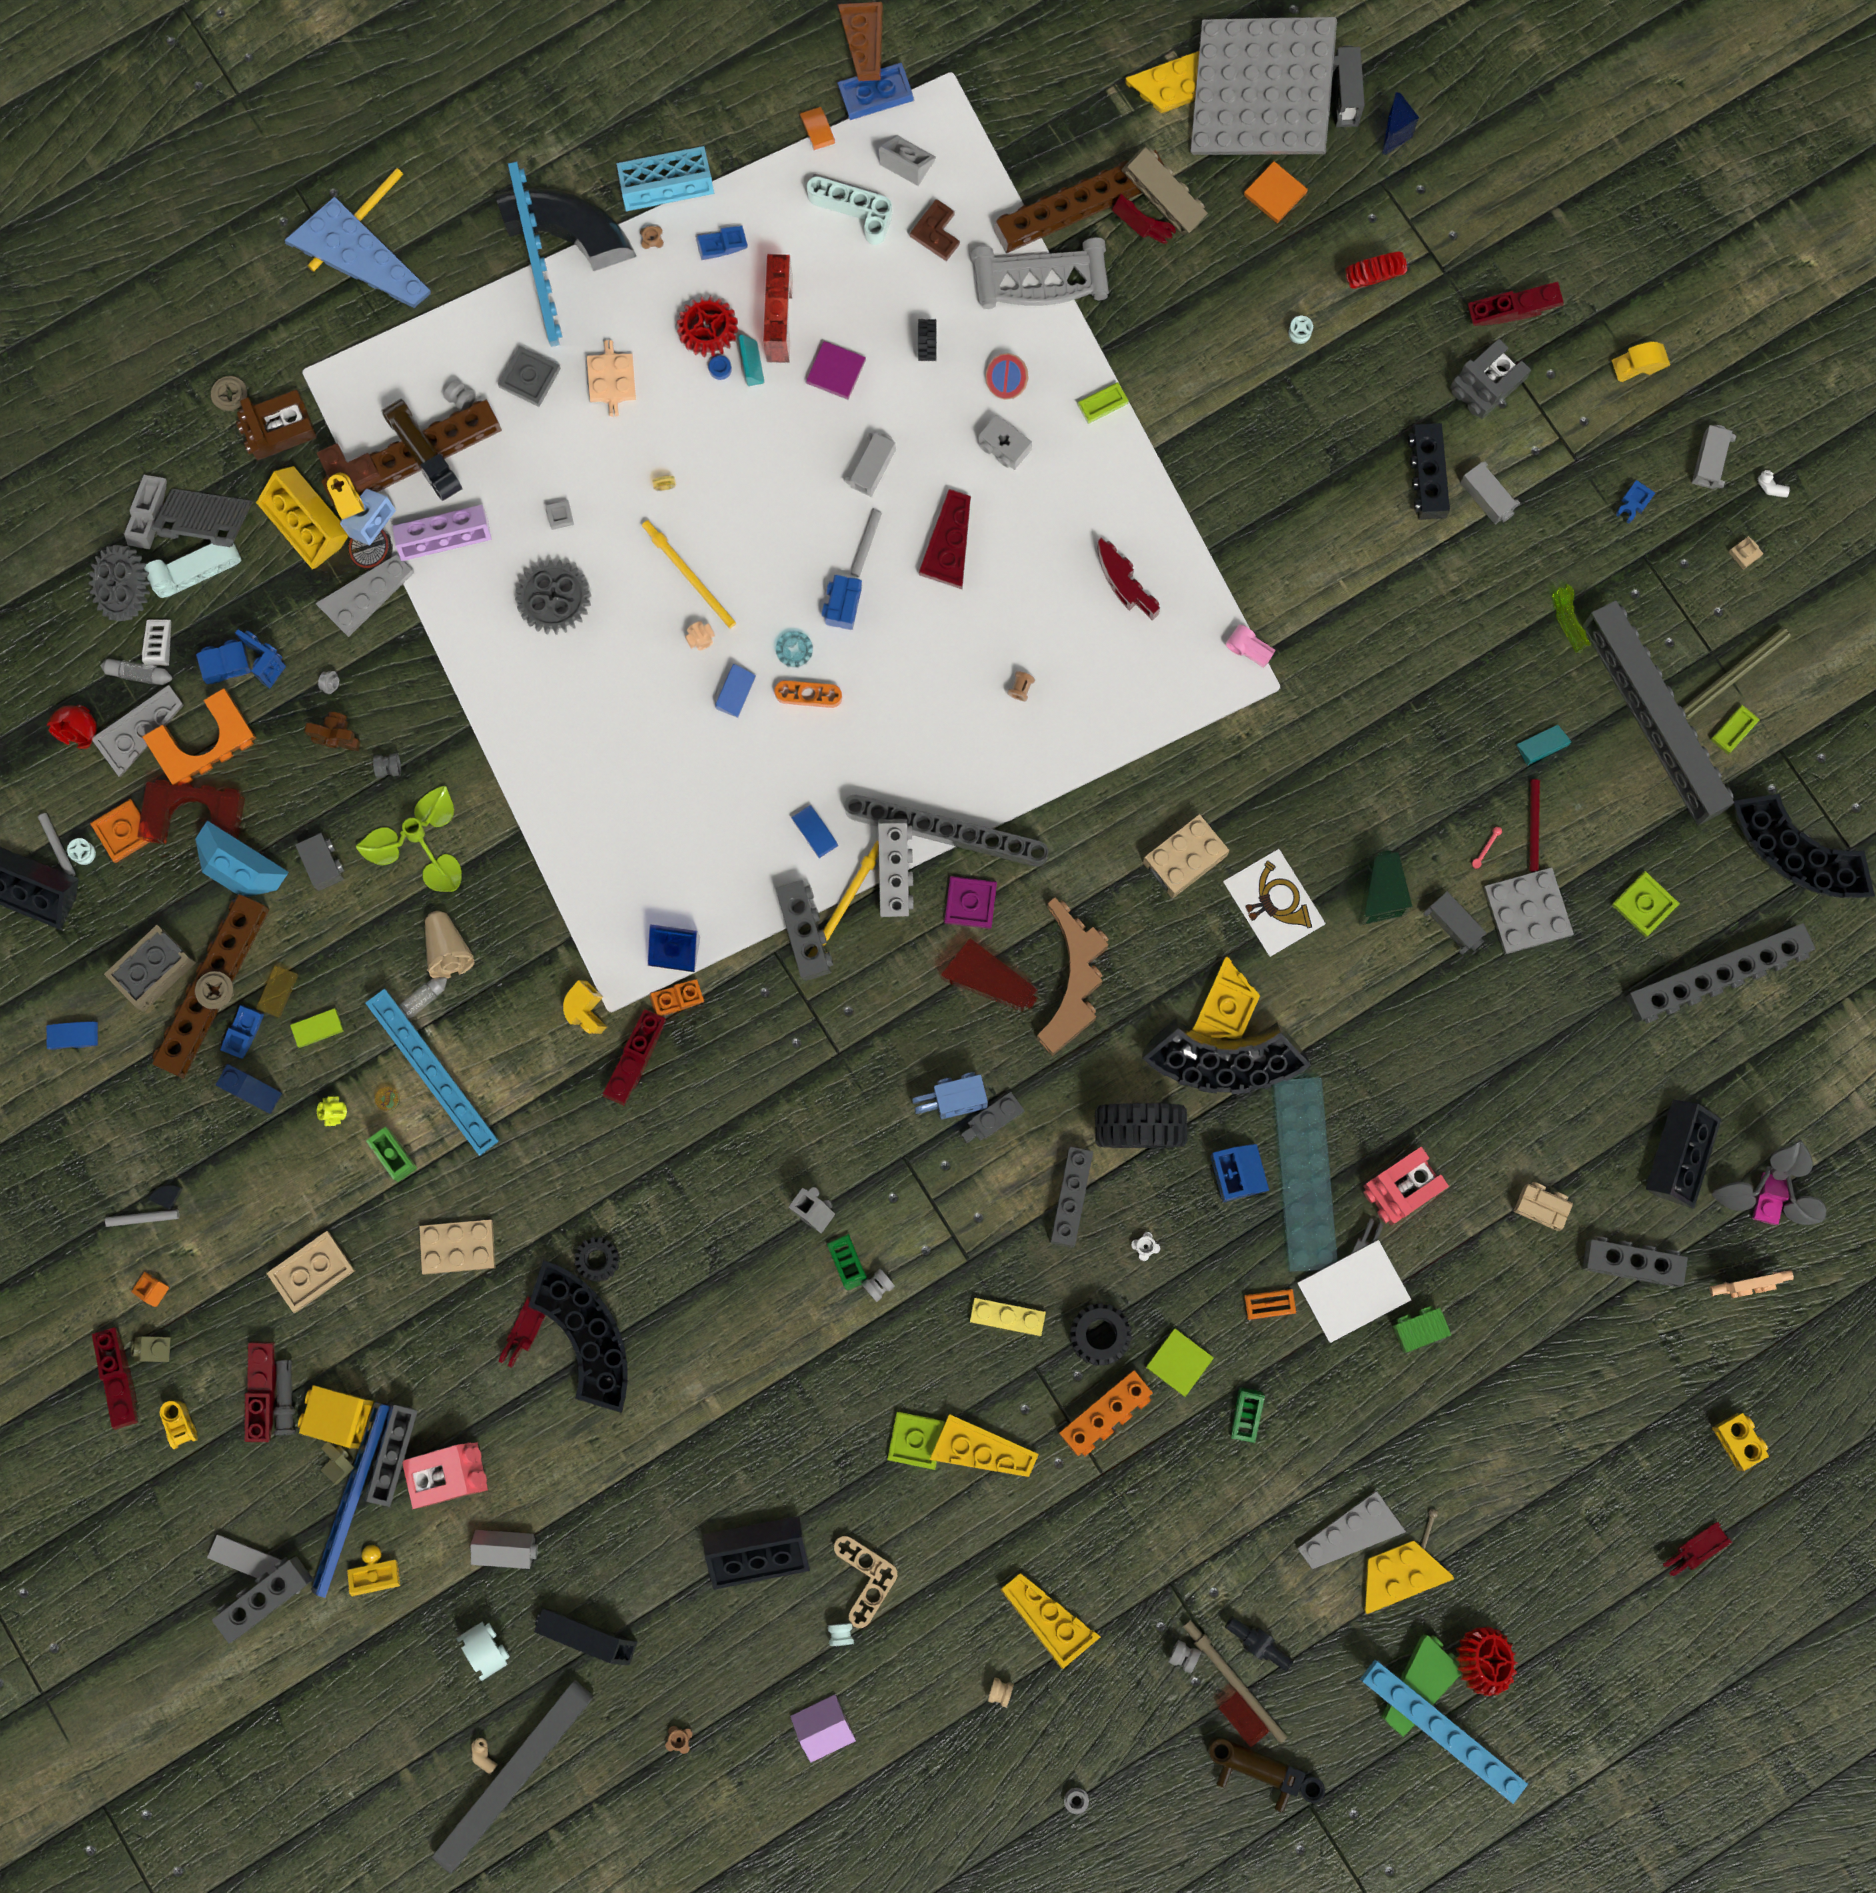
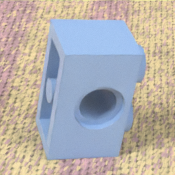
M366 489L360 496L365 511L342 520L340 524L350 538L371 545L396 510L387 496Z

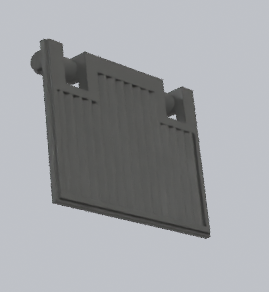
M171 489L152 530L156 531L159 537L176 539L179 535L211 539L213 545L232 547L252 505V501ZM165 521L174 523L172 529L163 527ZM219 530L229 531L226 537L218 536Z

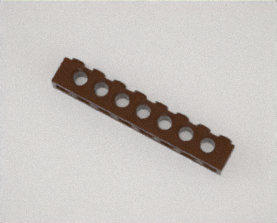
M1154 150V152H1155V153L1157 154V156H1158V159H1157V160L1164 166V164H1163L1161 158L1159 157L1157 151ZM1123 161L1111 170L1105 169L1091 179H1082L1071 188L1064 187L1053 196H1044L1035 204L1030 206L1024 205L1017 212L1010 215L1004 214L1000 216L995 222L994 232L1006 254L1112 207L1121 193L1127 200L1141 194L1140 189L1121 170L1129 161ZM1116 180H1121L1124 184H1118ZM1096 189H1102L1104 193H1099ZM1076 198H1082L1085 201L1079 202ZM1056 207H1063L1065 210L1059 211ZM1040 215L1043 216L1045 219L1040 220L1037 219L1035 216ZM1021 224L1025 228L1020 229L1017 228L1015 225Z
M487 399L474 402L470 408L464 411H456L449 418L443 421H436L429 428L423 430L429 441H437L433 447L444 459L502 431ZM470 421H478L475 426H468ZM450 431H457L456 435L451 437L447 436V434ZM402 441L393 442L386 449L369 454L379 476L354 487L359 496L366 489L377 493L421 471L414 458L406 456L409 451ZM395 461L393 466L385 467L387 462ZM326 476L321 482L335 507L334 500L327 487L329 478Z
M240 894L237 899L234 898L230 903V912L226 920L224 919L218 927L219 934L216 940L210 943L205 961L201 962L197 968V977L194 983H191L186 990L185 995L187 997L184 1003L180 1004L176 1009V1018L172 1026L170 1025L164 1033L165 1040L162 1046L158 1047L153 1055V1065L182 1079L185 1078L219 1009H208L204 1006L199 1012L194 1011V1006L198 1002L195 995V987L198 980L206 973L217 971L227 975L233 983L269 912L266 906ZM241 917H246L245 925L237 927V921ZM235 938V945L232 948H227V941ZM224 959V966L217 970L215 967L216 962ZM220 985L218 987L213 986L210 996L216 995L221 997L218 991ZM191 1022V1031L184 1034V1025ZM176 1044H181V1051L177 1055H173V1047Z

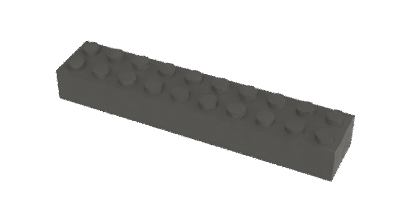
M1615 600L1592 612L1582 625V628L1697 826L1722 814L1734 803L1733 794L1723 784L1719 769L1715 766L1713 767L1709 760V752L1699 743L1695 728L1689 726L1685 719L1684 709L1675 702L1674 693L1670 686H1666L1660 668L1657 665L1654 666L1651 661L1650 652L1640 642L1635 626L1630 625L1626 610L1622 605L1619 606Z

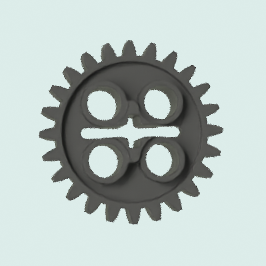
M107 546L106 550L100 551L101 556L95 557L97 564L91 565L95 571L89 573L93 577V581H90L89 585H92L94 588L90 591V594H95L96 596L93 599V603H99L97 610L103 611L102 615L109 616V620H132V616H138V611L144 610L141 603L148 602L144 595L150 594L146 589L150 582L145 579L149 572H144L143 570L146 567V563H140L142 556H136V550H130L129 546Z
M549 560L548 566L545 567L541 561L540 569L537 570L534 566H531L533 573L524 572L527 580H519L523 588H516L517 594L521 595L515 598L516 602L520 604L517 609L519 612H523L521 615L523 620L528 619L527 624L529 627L536 623L535 629L537 632L544 627L547 635L550 629H553L555 635H558L559 628H562L567 633L568 625L574 629L576 628L575 620L583 622L580 614H588L584 606H591L590 601L586 598L592 596L590 591L585 590L590 588L588 582H584L586 579L584 574L579 575L577 567L571 571L572 566L569 562L563 567L561 560L557 562L556 566L553 565L552 560ZM542 581L550 582L546 588H540L539 584ZM570 584L573 586L568 592L561 591L564 585ZM554 594H557L558 597H554L553 600H550V598H552ZM537 603H545V607L543 609H534ZM562 606L568 607V610H567L566 613H564V614H559V613H557V610H558L560 607H562Z

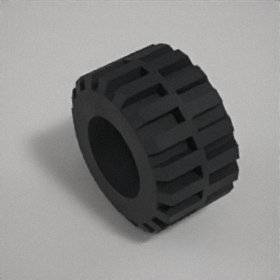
M1103 1303L1090 1305L1080 1311L1072 1322L1070 1330L1071 1346L1077 1356L1086 1363L1096 1366L1109 1365L1119 1360L1128 1350L1132 1337L1131 1326H1129L1128 1319L1122 1314V1311L1114 1308L1112 1305H1104ZM1103 1320L1113 1327L1115 1338L1108 1348L1096 1349L1088 1343L1086 1331L1092 1322Z

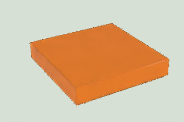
M1274 161L1244 192V196L1278 224L1301 200L1308 189Z
M132 799L90 823L114 863L156 839Z

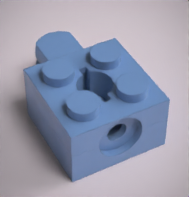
M975 1072L961 1075V1079L952 1081V1078L940 1080L938 1085L934 1086V1093L912 1099L913 1104L936 1100V1102L918 1106L914 1110L916 1114L938 1109L941 1120L983 1110L988 1105L981 1075L976 1076Z

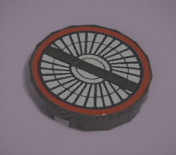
M383 528L371 545L350 538L348 554L351 561L357 567L370 571L390 559L393 551L390 534Z

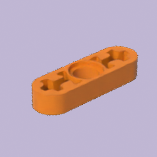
M781 681L775 687L776 699L783 704L835 708L842 702L841 689L832 684ZM784 687H788L789 692H796L795 688H799V699H795V694L792 693L787 694V697H783L779 691H783ZM810 688L815 691L813 699L806 700L802 697V692L805 689ZM819 690H822V695H829L830 691H834L835 695L838 696L833 701H829L827 696H821L822 701H818Z

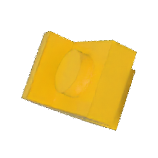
M1658 342L1636 345L1629 348V352L1612 360L1618 381L1624 382L1642 372L1651 375L1670 366L1664 345Z
M578 980L569 990L563 1003L564 1015L569 1024H580L589 1034H602L607 1026L591 1010L603 996L588 981Z

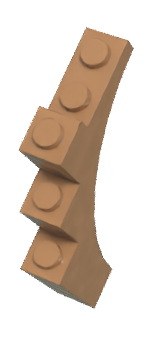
M1056 898L1048 903L1047 909L1057 921L1065 938L1069 955V981L1060 1008L1051 1022L1037 1035V1040L1051 1056H1054L1096 1020V1010L1088 1001L1084 1003L1082 1000L1102 984L1101 972L1094 965L1090 967L1089 964L1107 950L1109 945L1107 943V936L1100 929L1096 931L1092 927L1089 931L1085 932L1086 927L1078 918L1074 920L1068 913L1070 909L1062 900L1059 902Z

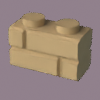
M1532 1182L1531 1185H1524L1514 1212L1556 1231L1562 1230L1573 1203L1567 1201L1568 1197L1559 1192H1555L1554 1195L1546 1192V1187L1536 1182Z

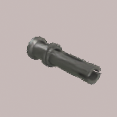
M291 1360L276 1361L277 1407L273 1410V1414L276 1415L274 1435L278 1436L296 1434V1430L293 1429V1414L296 1413V1409L292 1407Z

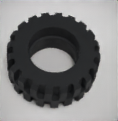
M1164 1103L1098 1105L1095 1110V1143L1098 1147L1104 1148L1184 1147L1187 1143V1109L1181 1104Z

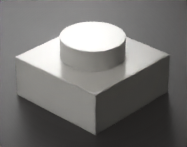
M568 500L546 505L551 530L574 525Z

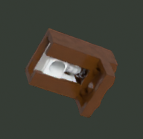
M298 390L257 405H253L249 398L240 400L243 409L237 412L239 421H236L241 435L245 434L247 441H244V445L248 454L253 453L257 461L317 438ZM297 416L295 421L288 422L290 417Z

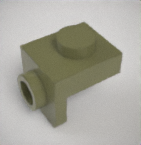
M135 1337V1342L131 1344V1356L134 1357V1362H169V1337Z
M327 1442L321 1449L331 1460L321 1471L337 1485L354 1467L346 1459L349 1454L341 1446L338 1445L335 1448Z

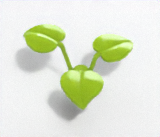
M446 786L432 790L419 800L414 810L416 818H408L404 821L399 842L396 832L384 827L372 831L363 841L356 845L359 853L368 861L377 865H388L399 858L397 847L402 846L405 837H407L411 842H420L432 861L423 870V880L430 889L439 892H453L458 889L461 883L462 871L458 861L449 854L440 856L436 861L423 840L425 831L422 826L426 827L430 823L434 827H442L453 818L454 805Z

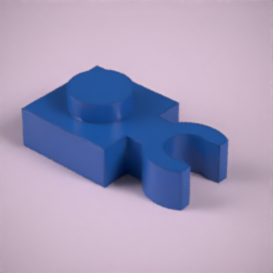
M1636 480L1622 499L1626 505L1619 508L1616 516L1619 517L1622 512H1627L1629 518L1626 522L1629 524L1635 518L1636 511L1642 513L1655 492Z

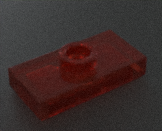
M1237 1691L1218 1707L1250 1747L1254 1746L1270 1732Z

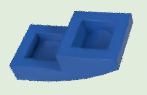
M743 226L721 228L719 233L698 235L696 239L701 260L726 256L748 247Z
M811 805L791 817L818 858L839 846Z
M240 1005L231 1028H228L220 1050L243 1059L254 1040L264 1013L245 1005Z
M98 1022L46 1025L47 1049L56 1050L70 1047L98 1046Z

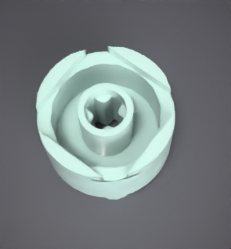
M483 1622L456 1638L458 1642L464 1641L465 1646L461 1648L475 1672L481 1670L483 1673L479 1676L481 1681L508 1665L506 1659L510 1657L504 1646L500 1645L498 1647L493 1638L497 1635L491 1624L485 1625Z

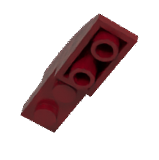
M1558 281L1518 293L1510 291L1468 303L1473 326L1494 325L1541 315L1542 311L1564 305Z
M1100 538L1097 545L1098 557L1102 571L1111 589L1129 611L1136 605L1153 621L1159 615V602L1152 595L1148 596L1136 579L1131 580L1134 573L1131 561L1126 557L1122 558L1110 541L1106 542Z
M644 1009L624 1048V1053L603 1092V1097L625 1106L653 1053L666 1018Z
M114 1327L92 1334L99 1377L104 1383L111 1427L116 1430L139 1423L135 1406L137 1402L135 1388L117 1328Z
M250 1341L248 1343L245 1442H270L277 1375L276 1364H274L275 1342Z

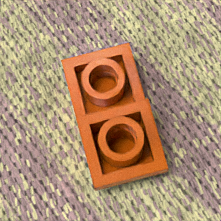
M821 107L800 113L805 131L814 150L835 144L833 133Z
M697 979L677 984L673 988L649 995L654 1013L659 1016L668 1015L704 1002Z

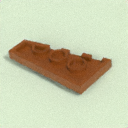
M882 2L838 4L858 81L881 80Z

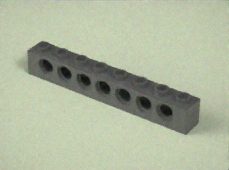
M1803 923L1634 991L1625 998L1636 1023L1644 1020L1645 1024L1659 1019L1658 1014L1666 1011V1014L1670 1015L1681 1010L1679 1006L1688 1003V1006H1692L1701 1002L1702 996L1709 994L1710 998L1724 992L1722 989L1730 985L1734 989L1745 984L1744 979L1752 977L1753 980L1759 979L1767 975L1766 970L1774 968L1776 972L1788 967L1787 962L1795 959L1798 963L1810 958L1809 953L1815 950V947ZM1782 944L1789 947L1790 954H1785L1782 951ZM1760 953H1765L1768 956V963L1761 961ZM1739 961L1744 962L1746 964V972H1743L1739 969ZM1717 970H1721L1725 973V981H1722L1717 977ZM1695 979L1703 981L1704 989L1696 987ZM1674 987L1682 991V998H1677L1674 995ZM1652 996H1656L1660 999V1007H1656L1652 1004Z

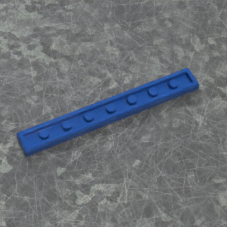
M375 1402L353 1464L354 1468L351 1470L311 1588V1592L317 1596L326 1598L390 1408L385 1404Z

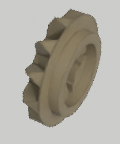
M226 376L216 381L213 385L211 399L215 406L222 411L234 412L235 409L242 408L240 400L247 398L248 390L244 382L239 378ZM228 387L232 390L233 393H236L232 395V401H230L227 397H224L228 394Z
M217 971L209 972L198 980L195 987V995L202 1006L208 1009H221V1007L229 1004L231 997L234 996V985L224 973ZM210 984L214 987H218L220 985L218 991L220 992L221 997L216 995L210 996L212 991L208 985Z

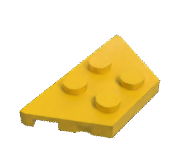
M1200 51L1126 78V85L1136 89L1145 101L1152 103L1153 107L1160 113L1194 102L1196 98Z
M1225 957L1193 1028V1031L1216 1039L1242 1038L1260 998L1259 993L1254 987L1250 986L1244 975L1236 969L1228 957Z
M1410 1541L1367 1559L1365 1614L1451 1581L1454 1577L1415 1541Z

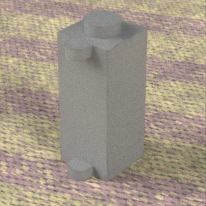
M1710 425L1704 432L1692 484L1711 489L1724 487L1725 482L1720 479L1729 442H1734L1736 439V435L1732 434L1731 430H1727L1721 425Z
M868 434L867 439L870 440V443L852 477L847 476L844 480L847 484L851 485V488L872 497L896 451L894 440L886 434Z
M1481 462L1464 475L1460 484L1494 524L1501 520L1506 522L1514 515L1513 510L1520 502L1518 500L1515 501L1487 468L1488 464Z
M813 1187L809 1191L802 1188L788 1208L802 1221L819 1233H822L835 1215L831 1210L832 1203L829 1200L822 1202L818 1199L819 1190Z
M475 1530L471 1542V1565L530 1569L532 1559H537L538 1544H535L534 1534Z

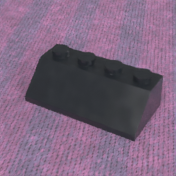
M0 847V905L60 930L77 897L79 879Z
M1673 1099L1672 1105L1668 1110L1665 1128L1661 1133L1658 1151L1654 1156V1164L1647 1179L1646 1190L1662 1199L1695 1209L1721 1118L1698 1103Z
M800 1516L703 1534L704 1555L713 1590L810 1571Z

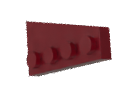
M951 489L948 490L919 570L920 576L963 590L971 496Z

